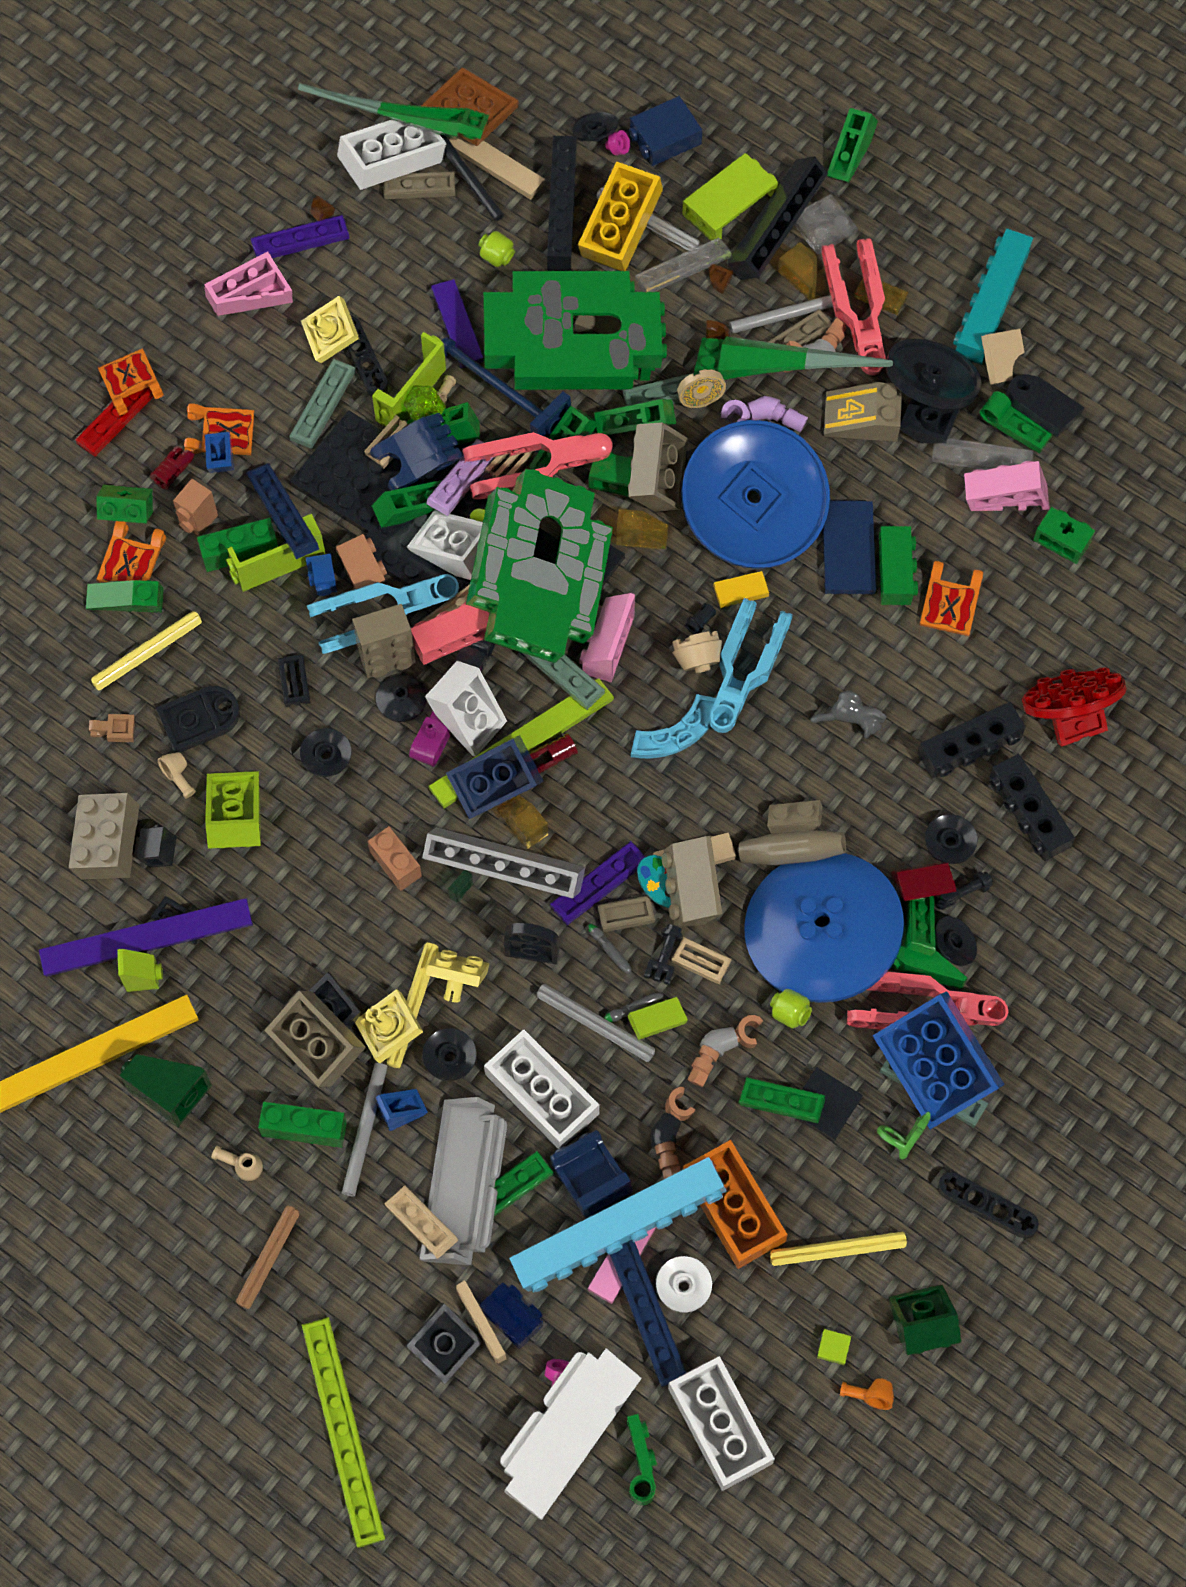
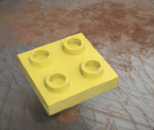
M340 296L301 320L315 360L319 363L326 361L359 339L345 300Z
M442 950L441 952L438 951L428 964L426 975L448 980L444 999L450 1001V998L453 996L452 1002H460L463 984L479 987L488 973L489 963L483 962V959L480 957L468 956L465 958L457 956V953L454 951Z
M397 989L376 1005L371 1006L355 1022L374 1059L379 1063H382L423 1032L404 996Z

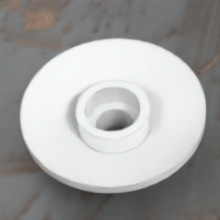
M681 1256L669 1260L661 1267L656 1279V1289L659 1298L668 1308L677 1312H692L702 1307L708 1300L712 1290V1279L703 1263L692 1257ZM681 1282H686L689 1285V1289L681 1291L678 1285Z

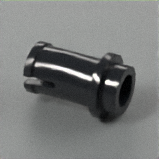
M704 603L693 616H689L686 619L685 627L692 634L701 633L706 623L716 615V610L710 604Z

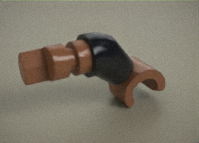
M678 1087L671 1092L665 1103L666 1112L651 1128V1146L656 1150L657 1156L661 1157L658 1162L664 1179L681 1171L678 1157L673 1154L676 1151L674 1145L677 1142L676 1135L681 1126V1121L689 1119L695 1112V1109L692 1107L687 1110H681L675 1104V1100L682 1098L684 1095V1087Z

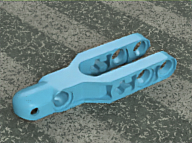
M448 574L439 575L401 588H394L376 582L306 606L311 618L346 605L359 603L388 593L396 599L398 605L402 604L407 615V613L452 599L458 593L459 584L456 578ZM354 630L319 641L322 654L357 644Z
M743 599L721 652L719 666L724 680L710 714L709 722L713 730L718 733H726L732 730L748 693L767 682L789 629L793 614L786 613L785 611L780 612L778 622L774 623L769 644L766 643L756 670L749 673L745 681H740L733 677V663L757 605L753 600Z

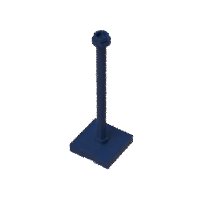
M446 337L441 340L444 343L445 356L450 354L533 415L535 419L530 423L531 433L534 432L549 438L571 406V397L563 391L542 411L455 347L453 339Z

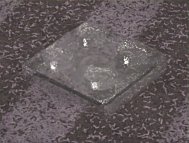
M831 194L806 207L794 224L816 254L822 252L823 245H836L857 233L856 225Z

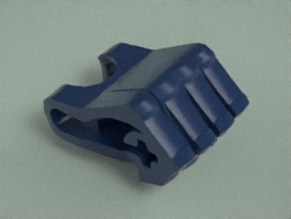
M440 413L416 420L371 448L370 454L376 460H381L387 456L401 460V471L388 482L390 491L409 487L434 469L437 471L443 470L463 457L459 448H453L457 445L455 437L453 435L447 437L451 433V429L447 424L441 425L444 420Z

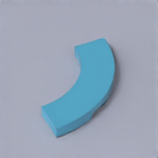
M696 694L690 710L676 725L656 731L636 730L631 757L660 758L669 756L697 742L711 727L709 722L710 714L716 698Z

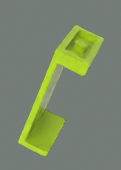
M744 153L683 201L682 215L716 244L722 239V228L765 194L773 195L778 187L777 179L773 174L767 173L756 159Z
M425 332L421 334L424 361L395 398L379 389L372 395L375 419L378 423L386 427L396 415L402 421H406L420 403L422 395L429 392L445 372L444 343L438 337L430 336Z
M312 514L302 518L317 541L319 550L296 559L286 543L240 563L233 548L229 547L227 549L230 558L226 559L234 584H240L244 592L306 566V557L324 555L325 549L322 534Z

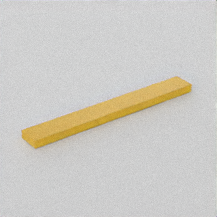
M184 995L0 1081V1113L198 1021L199 1019L188 996Z

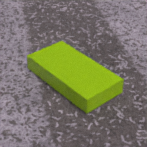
M677 997L630 1012L627 1016L638 1040L681 1026L688 1021Z

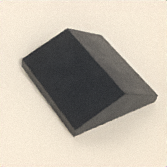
M911 398L900 424V430L921 444L946 443L960 409L935 408Z
M327 972L309 990L349 1030L362 1013L330 972Z
M442 1303L405 1346L420 1363L446 1384L483 1341L445 1303Z

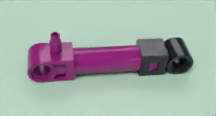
M483 639L460 649L453 665L456 661L479 668L482 673L486 666V660L492 655L496 644ZM433 711L430 717L425 718L409 752L410 758L432 767L437 764L451 736L450 730Z

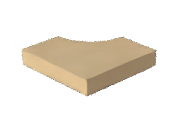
M1015 329L981 336L990 385L1012 380L1014 362L1019 355L1025 353L1021 330Z

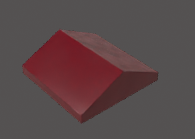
M946 862L891 871V875L904 901L956 892L949 864Z

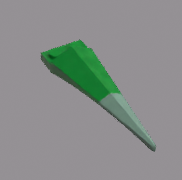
M299 84L298 90L456 140L459 133H462L464 137L469 139H481L489 119L488 114L469 108L405 105L349 96L305 84Z
M726 336L724 340L702 338L694 376L700 374L699 371L715 370L721 373L724 380L757 374L802 369L893 366V361Z

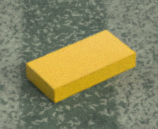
M762 571L714 582L713 586L720 608L740 604L744 598L751 601L769 597V591Z

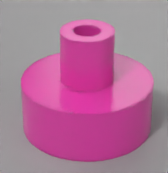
M622 130L615 131L609 135L608 141L605 142V147L616 156L626 154L630 149L629 137Z
M553 1359L546 1363L545 1377L552 1381V1386L569 1364L568 1361Z

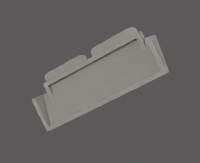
M479 1097L444 1100L428 1209L457 1237L458 1241L438 1259L422 1244L419 1259L421 1261L471 1265L473 1252L485 1253V1249L490 1244L497 1199V1190L494 1187L495 1180L501 1172L507 1122L503 1118L494 1115V1104Z

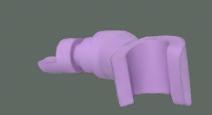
M763 396L747 403V407L742 401L730 400L725 403L721 412V418L726 419L733 413L740 415L741 418L737 422L747 421L748 419H766L768 421L773 419L777 422L781 420L783 425L800 433L808 417L798 413L796 410L791 408L789 410L785 409L786 406L781 404L779 399L771 396Z

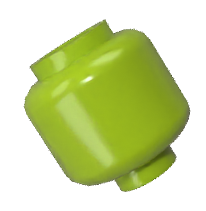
M494 231L490 235L484 234L478 244L481 247L480 256L494 267L506 266L515 253L512 240L498 231Z
M785 989L781 993H776L770 1003L773 1018L789 1028L805 1025L812 1012L808 998L792 989Z

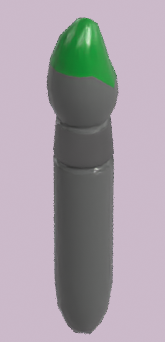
M589 924L588 930L592 938L598 941L603 950L624 973L631 974L632 970L629 963L611 941L604 936V932L597 926Z
M653 993L619 1009H614L605 1015L604 1019L609 1022L619 1021L622 1017L628 1016L630 1012L658 1003L662 1000L663 994Z

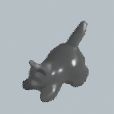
M843 691L839 694V698L833 705L830 713L817 714L810 721L816 723L837 720L858 724L863 729L864 737L867 739L870 735L881 730V723H884L887 716L872 706H863L860 696L853 691Z

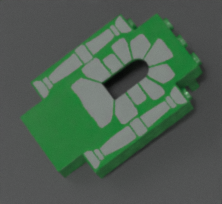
M525 469L517 477L515 488L512 491L508 488L496 487L488 496L466 605L490 612L484 640L556 663L565 654L567 638L584 644L593 636L613 527L605 525L602 521L590 519L595 496L594 492L588 491L583 486L568 484L560 478H551L543 475L537 470ZM545 517L555 519L561 526V537L555 564L533 557L541 519Z

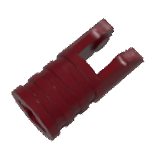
M176 446L156 467L155 471L150 474L151 479L160 488L167 490L191 463L195 456L194 453L189 450L183 451L181 447Z
M566 733L556 741L554 740L550 744L547 743L529 753L532 759L539 757L545 752L547 753L550 761L537 766L539 773H542L559 764L558 762L578 754L572 738Z

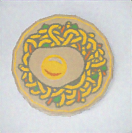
M701 370L698 375H688L680 382L677 388L680 402L689 408L705 407L716 402L726 390V383L720 372Z

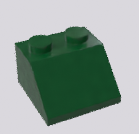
M943 1285L889 1297L899 1339L907 1355L921 1354L924 1351L946 1348L962 1343L958 1314Z

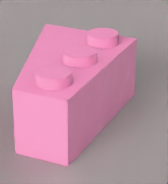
M268 252L204 284L206 298L217 316L293 303L292 290Z
M1025 461L1012 466L1001 465L988 470L977 469L971 473L964 474L966 500L971 511H1003V506H1018V511L1026 510V506H1041L1042 510H1049L1047 482L1039 461Z

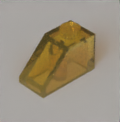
M799 242L779 258L778 272L806 298L813 300L815 299L817 284V256L811 248Z
M619 509L616 545L666 549L667 524L645 511Z
M520 795L511 798L497 808L498 813L526 849H529L548 836V823L534 805Z

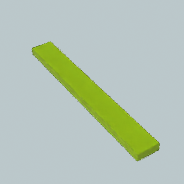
M597 678L594 681L605 689V694L588 710L569 696L472 759L519 735L530 753L612 702L614 696L600 678ZM447 775L429 786V790L443 809L459 800Z
M328 1317L304 1324L302 1329L357 1548L384 1541L386 1539L330 1319Z

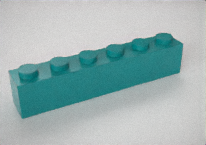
M1007 228L1003 237L998 236L994 246L996 254L995 256L990 255L986 269L989 270L987 275H981L978 283V288L981 289L979 293L974 292L969 305L972 307L970 313H965L961 324L964 326L963 331L957 332L953 345L957 346L956 351L965 356L969 361L983 364L985 354L981 336L996 333L1030 253L1033 237Z

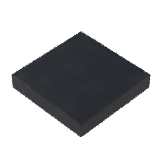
M816 1067L802 1090L825 1095V1102L819 1122L798 1120L835 1142L863 1095Z

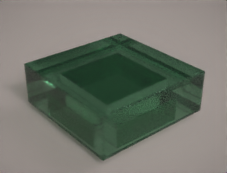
M464 870L448 888L449 898L456 903L473 886V878L470 872Z

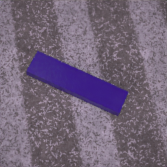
M340 215L251 238V243L256 257L268 252L271 258H276L349 239V233L344 217Z
M455 280L431 285L449 339H453L455 347L478 364L482 363L483 356ZM458 361L460 369L466 367Z
M630 841L583 878L581 891L574 898L559 896L550 903V907L568 926L637 872L638 865L645 856Z

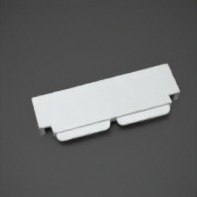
M608 1349L604 1350L598 1360L590 1353L587 1355L582 1352L576 1353L544 1398V1404L548 1407L546 1413H533L501 1457V1464L505 1468L504 1472L513 1478L504 1493L542 1520L635 1389L641 1377Z

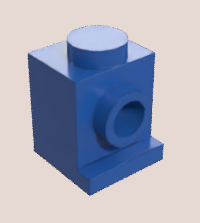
M331 554L306 557L310 586L316 587L317 595L326 596L331 592H337Z

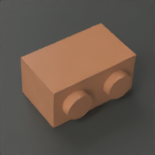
M193 479L189 481L173 500L180 522L179 525L187 533L193 532L197 536H201L218 516L212 491Z
M364 534L336 546V551L355 589L376 582H385L384 575L387 574V571L382 561L377 562L373 555L376 552V548L371 538L366 539Z
M387 827L368 840L370 853L400 891L422 877L420 865L390 827Z

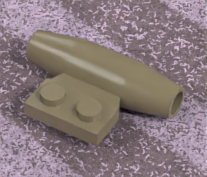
M820 800L769 805L767 826L771 834L740 842L739 857L742 863L762 865L815 862L846 853V839L843 832L818 830L821 827L822 804Z

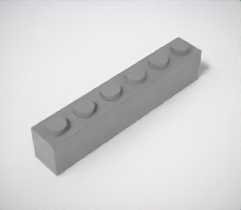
M437 827L427 833L422 857L423 859L569 898H574L580 893L586 868L581 865Z

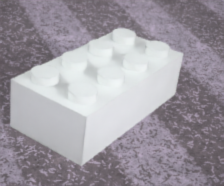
M392 119L340 136L337 156L361 190L442 163L446 143L440 134Z
M524 1029L484 1065L485 1075L558 1149L566 1146L599 1115V1104Z
M720 1356L669 1382L668 1389L722 1491L773 1464L774 1457Z

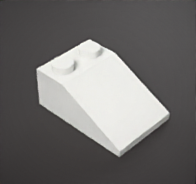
M434 510L407 548L449 573L471 580L483 522L452 514L447 516L440 511Z
M459 661L455 662L425 696L435 715L472 756H477L507 722L480 669Z

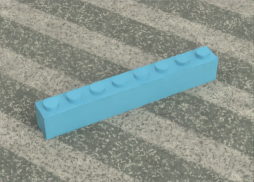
M707 1157L509 1259L523 1289L528 1292L532 1290L535 1293L548 1286L547 1282L556 1277L558 1280L570 1276L573 1274L572 1269L580 1265L587 1267L598 1261L597 1257L606 1252L608 1255L618 1252L623 1248V1243L631 1239L633 1242H637L648 1236L647 1231L655 1227L663 1229L673 1223V1218L681 1214L683 1217L693 1214L698 1210V1205L706 1201L708 1204H712L723 1197L722 1193L727 1190L710 1157Z

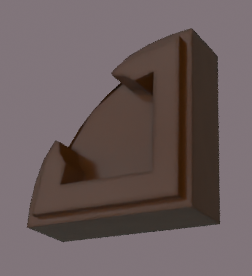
M316 196L313 199L310 211L317 221H321L332 216L335 208L321 197Z
M711 263L709 280L713 288L719 293L724 294L733 276V271Z
M706 320V338L724 340L726 336L730 337V331L726 325L717 321Z

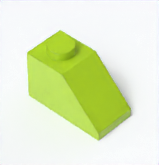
M117 949L118 974L127 992L159 989V980L163 979L162 964L157 963L154 955Z

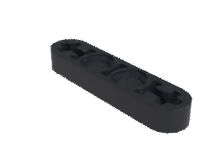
M351 316L359 339L347 346V351L367 393L371 397L377 389L387 393L388 382L360 321L356 317ZM356 343H363L365 348L362 351H355L352 349V346ZM365 362L374 364L373 369L368 371L362 369L361 366ZM373 377L376 378L378 385H381L380 388L373 386Z
M948 1172L940 1178L938 1183L940 1195L958 1206L1023 1239L1032 1237L1038 1230L1039 1221L1032 1212L957 1173ZM955 1181V1187L961 1191L964 1186L968 1187L963 1195V1199L959 1198L960 1191L952 1189L951 1192L947 1191V1185L944 1182ZM972 1192L980 1193L983 1197V1203L979 1206L972 1205L968 1200V1195ZM1003 1205L1006 1207L1008 1216L1004 1219L997 1218L993 1214L994 1206ZM1016 1212L1018 1214L1015 1219L1021 1222L1028 1219L1030 1221L1029 1226L1032 1229L1028 1228L1026 1231H1023L1021 1223L1014 1220L1011 1225L1008 1222L1011 1220L1013 1213Z

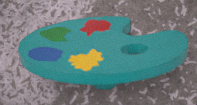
M647 856L641 860L637 868L640 885L654 902L663 907L670 908L671 899L665 895L667 871L663 867L662 856Z

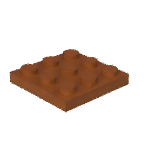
M462 67L421 106L469 108L488 114L489 119L481 139H469L464 137L462 133L458 135L478 146L518 108L519 101Z

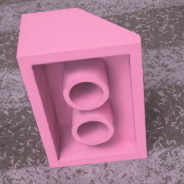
M628 593L606 597L603 606H598L597 623L593 636L587 640V642H590L588 649H583L579 664H582L583 671L587 675L612 682L634 620L635 594Z

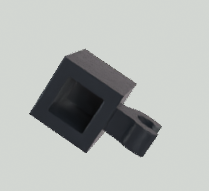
M153 825L152 828L141 829L140 837L135 836L134 844H136V847L133 850V858L138 859L150 868L172 866L177 836L161 825Z

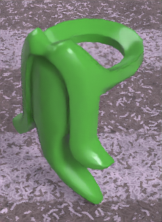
M930 1112L925 1113L921 1118H917L906 1137L885 1125H880L877 1133L885 1141L899 1149V1158L904 1160L931 1118ZM887 1132L891 1133L892 1135H894L895 1137H897L899 1140L893 1138V1137L890 1136Z

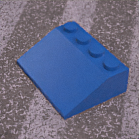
M947 991L939 994L873 1035L921 1116L930 1112L931 1118L927 1124L929 1129L934 1128L1005 1085Z

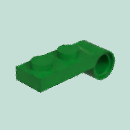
M993 392L980 410V415L986 422L1039 454L1053 436L1052 433L1012 407L1011 400L1001 392Z
M639 1414L628 1416L627 1423L641 1475L636 1476L631 1481L629 1494L634 1503L647 1505L652 1502L655 1496L656 1486L652 1466H656L657 1463L653 1448L647 1449L645 1438L649 1437L646 1421H640ZM645 1483L650 1487L651 1492L646 1497H639L634 1491L635 1486Z

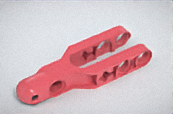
M866 238L865 240L860 239L857 241L858 258L871 310L870 316L862 321L858 320L857 314L850 308L845 282L842 281L839 271L840 260L836 257L834 245H823L822 259L835 316L851 329L855 351L859 356L886 359L877 319L882 310L885 296L871 239ZM861 367L864 373L872 376L881 373L884 368Z
M533 432L468 446L462 450V453L464 455V462H472L482 459L489 461L492 457L506 454L513 456L542 449L551 453V461L547 467L534 470L552 478L559 470L606 459L611 454L612 441L608 435L603 433L551 440ZM522 472L471 484L472 498H488L496 487L508 488L512 491L515 488L517 477Z
M887 972L878 982L867 989L870 991L929 996L933 998L947 991L968 1026L977 1024L998 1026L1008 1016V1006L1001 998L968 992L948 991L931 976ZM871 1009V1011L847 1010L848 1017L846 1023L857 1028L882 1030L910 1012L898 1011V1014L877 1012V1009Z

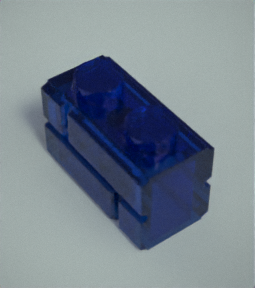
M503 1282L479 1307L483 1314L520 1350L543 1327V1321L541 1320L543 1315L533 1304L528 1307L521 1300L523 1295L513 1284L508 1287Z

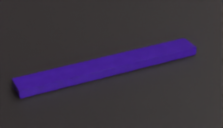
M245 898L39 949L43 973L47 977L118 959L117 949L144 953L253 926L248 900Z

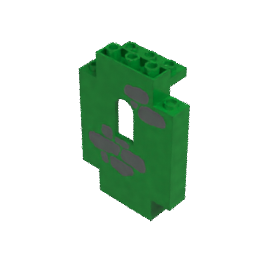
M513 271L512 292H484L485 369H514L515 390L633 389L634 380H638V368H641L640 381H650L651 371H655V368H661L662 358H667V344H662V337L666 336V323L661 322V316L665 315V302H660V292H635V283L630 281V271ZM573 316H614L620 320L622 326L618 332L613 334H573Z

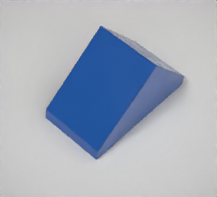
M230 432L206 434L207 470L210 473L235 470Z
M417 1089L379 1094L376 1097L378 1108L389 1131L428 1113Z

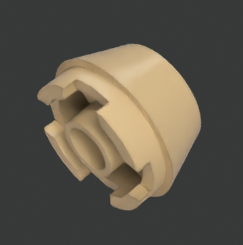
M717 631L711 634L710 632L690 635L682 642L680 639L673 641L675 651L672 653L684 671L695 670L696 673L711 670L710 666L720 663L722 640H719Z

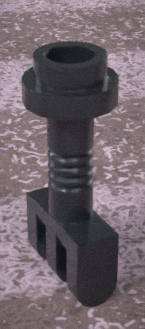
M979 871L975 873L974 880L956 888V892L941 894L936 907L939 910H944L955 905L958 899L978 889L983 893L988 891L993 885L991 876L987 872L982 873Z
M667 924L666 928H663L661 934L665 936L662 952L659 955L658 961L649 959L644 978L649 979L652 970H657L654 981L660 982L662 973H666L664 984L670 985L675 967L668 965L675 941L682 940V928L672 924Z

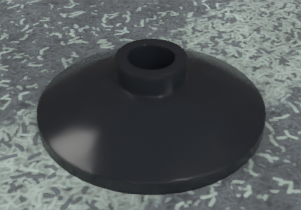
M593 113L579 119L573 125L572 132L574 136H577V139L582 141H601L616 131L619 122L617 117L611 113Z
M405 674L394 675L384 680L379 686L376 693V704L381 714L387 719L396 722L410 721L419 716L424 710L427 703L425 697L427 695L426 689L413 676ZM398 692H405L403 697H398L396 694Z
M331 728L313 731L303 740L300 747V759L303 766L310 773L320 777L334 776L343 771L349 764L352 755L351 745L347 737L340 731ZM325 753L331 754V757L328 759L322 758Z
M947 814L937 817L929 824L925 833V844L929 853L940 862L948 864L962 863L973 855L977 847L978 838L975 828L967 819L958 815ZM950 839L953 840L955 844L953 846H949L946 844L945 841Z
M953 916L943 917L936 923L935 941L942 955L949 962L957 966L971 964L977 955V944L969 927L963 921Z
M454 1028L442 1029L432 1034L425 1042L422 1052L423 1063L427 1071L435 1078L443 1081H455L466 1076L474 1067L477 1055L473 1040L465 1032ZM447 1054H453L455 1056V1059L453 1061H447L445 1060V1056Z

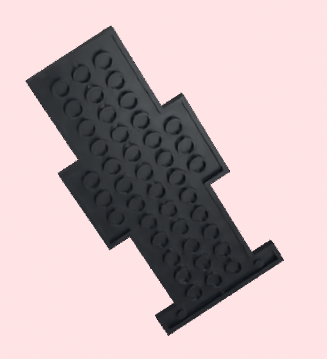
M348 410L290 480V485L365 532V538H371L376 548V552L373 553L376 561L381 560L387 574L403 585L407 586L439 575L448 574L456 578L459 584L458 592L462 591L470 585L471 580L457 577L407 548L433 512L402 524L381 528L372 505L384 492L390 491L388 482L401 471V460L393 458L383 468L369 458L364 451L382 430ZM459 460L443 470L437 471L434 469L411 486L443 480ZM484 471L476 482L492 479L493 477L490 473ZM470 489L450 514L470 519V514L473 510L486 509L488 498L473 499ZM539 528L533 557L555 564L560 540ZM612 545L609 546L602 588L625 559V553ZM518 652L520 659L539 670L525 655Z

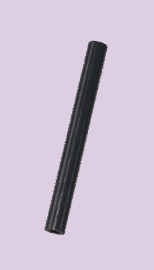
M440 135L446 143L444 154L495 222L501 220L504 217L502 210L447 136Z

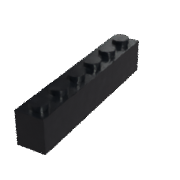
M553 136L547 271H571L577 136Z
M815 156L795 160L726 263L740 280L760 277L828 175L826 169Z

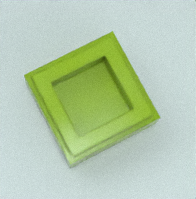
M824 1329L817 1358L845 1365L851 1336Z

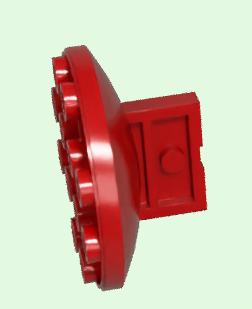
M1108 667L1083 672H1075V670L1069 669L1062 671L1058 677H1045L1037 680V685L1024 694L1022 704L1027 714L1053 720L1057 744L1062 747L1077 742L1084 737H1091L1108 731L1104 709L1121 699L1125 695L1127 688L1125 679L1121 674L1110 672ZM1061 679L1062 683L1053 684L1054 680Z

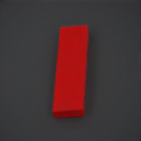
M150 387L122 398L128 410L125 414L119 415L112 401L75 439L76 443L96 457L154 397Z

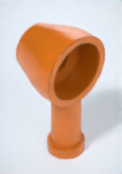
M875 1379L869 1389L848 1385L846 1382H843L840 1390V1396L864 1400L868 1405L877 1409L889 1410L893 1406L892 1383L885 1379Z

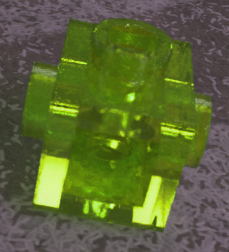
M413 385L403 404L414 422L422 417L436 413L442 414L446 407L436 389L431 386Z

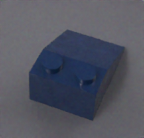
M520 735L446 773L469 819L543 782Z

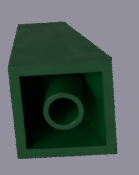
M136 1054L133 1059H129L124 1063L119 1075L126 1089L177 1128L212 1087L210 1079L202 1067Z

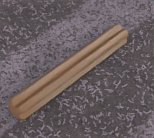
M291 1206L285 1207L236 1299L239 1306L246 1309L252 1306L299 1217L297 1209Z

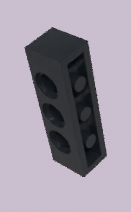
M1008 702L920 743L917 754L932 779L938 776L946 777L961 765L967 767L973 764L978 757L983 755L991 756L1006 744L1012 746L1022 739L1026 726L1012 703ZM990 729H996V730H998L1001 734H999V735L992 734V733L990 732ZM967 740H975L978 745H971ZM952 750L956 755L949 756L944 751Z
M1018 753L992 767L989 776L990 785L995 792H999L1002 796L1003 804L1007 811L1013 813L1016 817L1020 831L1023 834H1027L1032 841L1031 846L1037 855H1041L1044 861H1047L1071 848L1075 836L1020 754ZM1016 784L1020 786L1022 790H1013L1010 787V785ZM1030 805L1034 807L1036 811H1027L1024 808V806ZM1044 826L1048 828L1050 832L1043 833L1038 829V827Z

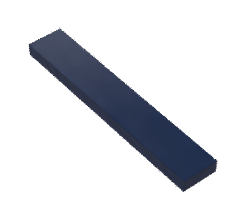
M268 463L248 471L247 476L294 557L298 559L319 550L317 541L270 464Z
M631 1239L622 1244L623 1248L610 1254V1257L660 1385L664 1388L669 1386V1382L686 1374V1370L637 1246Z

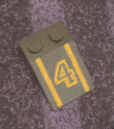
M881 382L827 391L824 437L897 442L900 430L902 391L894 383Z

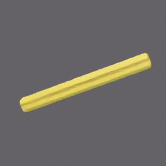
M195 611L190 612L92 677L93 685L97 690H102L202 623L200 616Z
M426 943L424 945L406 1000L415 1018H417L430 976L426 975L427 966L439 951L436 944ZM408 1043L387 1058L388 1066L393 1068L401 1067Z
M895 1232L775 1249L770 1251V1260L773 1266L899 1249L906 1247L907 1239L904 1232Z

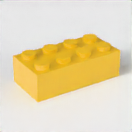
M616 161L579 241L578 246L582 257L620 271H626L662 193L663 187L660 176Z

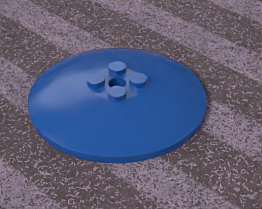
M739 421L721 427L710 434L692 454L682 480L683 510L696 538L708 551L718 558L744 568H771L785 564L801 555L819 536L829 511L830 489L828 478L816 452L795 432L768 421ZM749 491H756L759 494L760 500L758 503H752L748 500L747 493Z
M844 853L815 862L783 864L773 870L760 883L750 900L745 917V940L749 955L756 969L774 988L781 992L785 989H792L807 997L810 1002H835L864 992L887 973L902 945L904 915L898 894L888 878L867 861ZM826 916L830 919V922L825 927H819L815 924L817 918Z

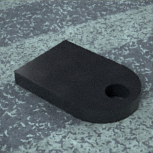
M1023 374L1014 377L1006 392L1007 397L1011 400V405L1056 437L1079 418L1085 407L1053 385L1034 375Z
M219 686L205 687L156 707L175 753L184 752L230 732L237 724L240 716L236 697L226 688ZM223 702L232 703V707L228 711H221L218 708Z
M529 923L509 924L506 926L504 933L505 956L557 965L559 959V937L554 931L543 926Z

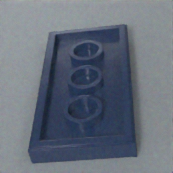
M830 501L827 519L823 527L825 594H875L873 501Z

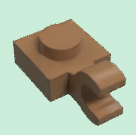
M108 714V721H89L91 737L107 735L108 742H134V715Z

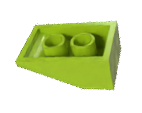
M259 771L207 774L206 835L208 848L261 846Z

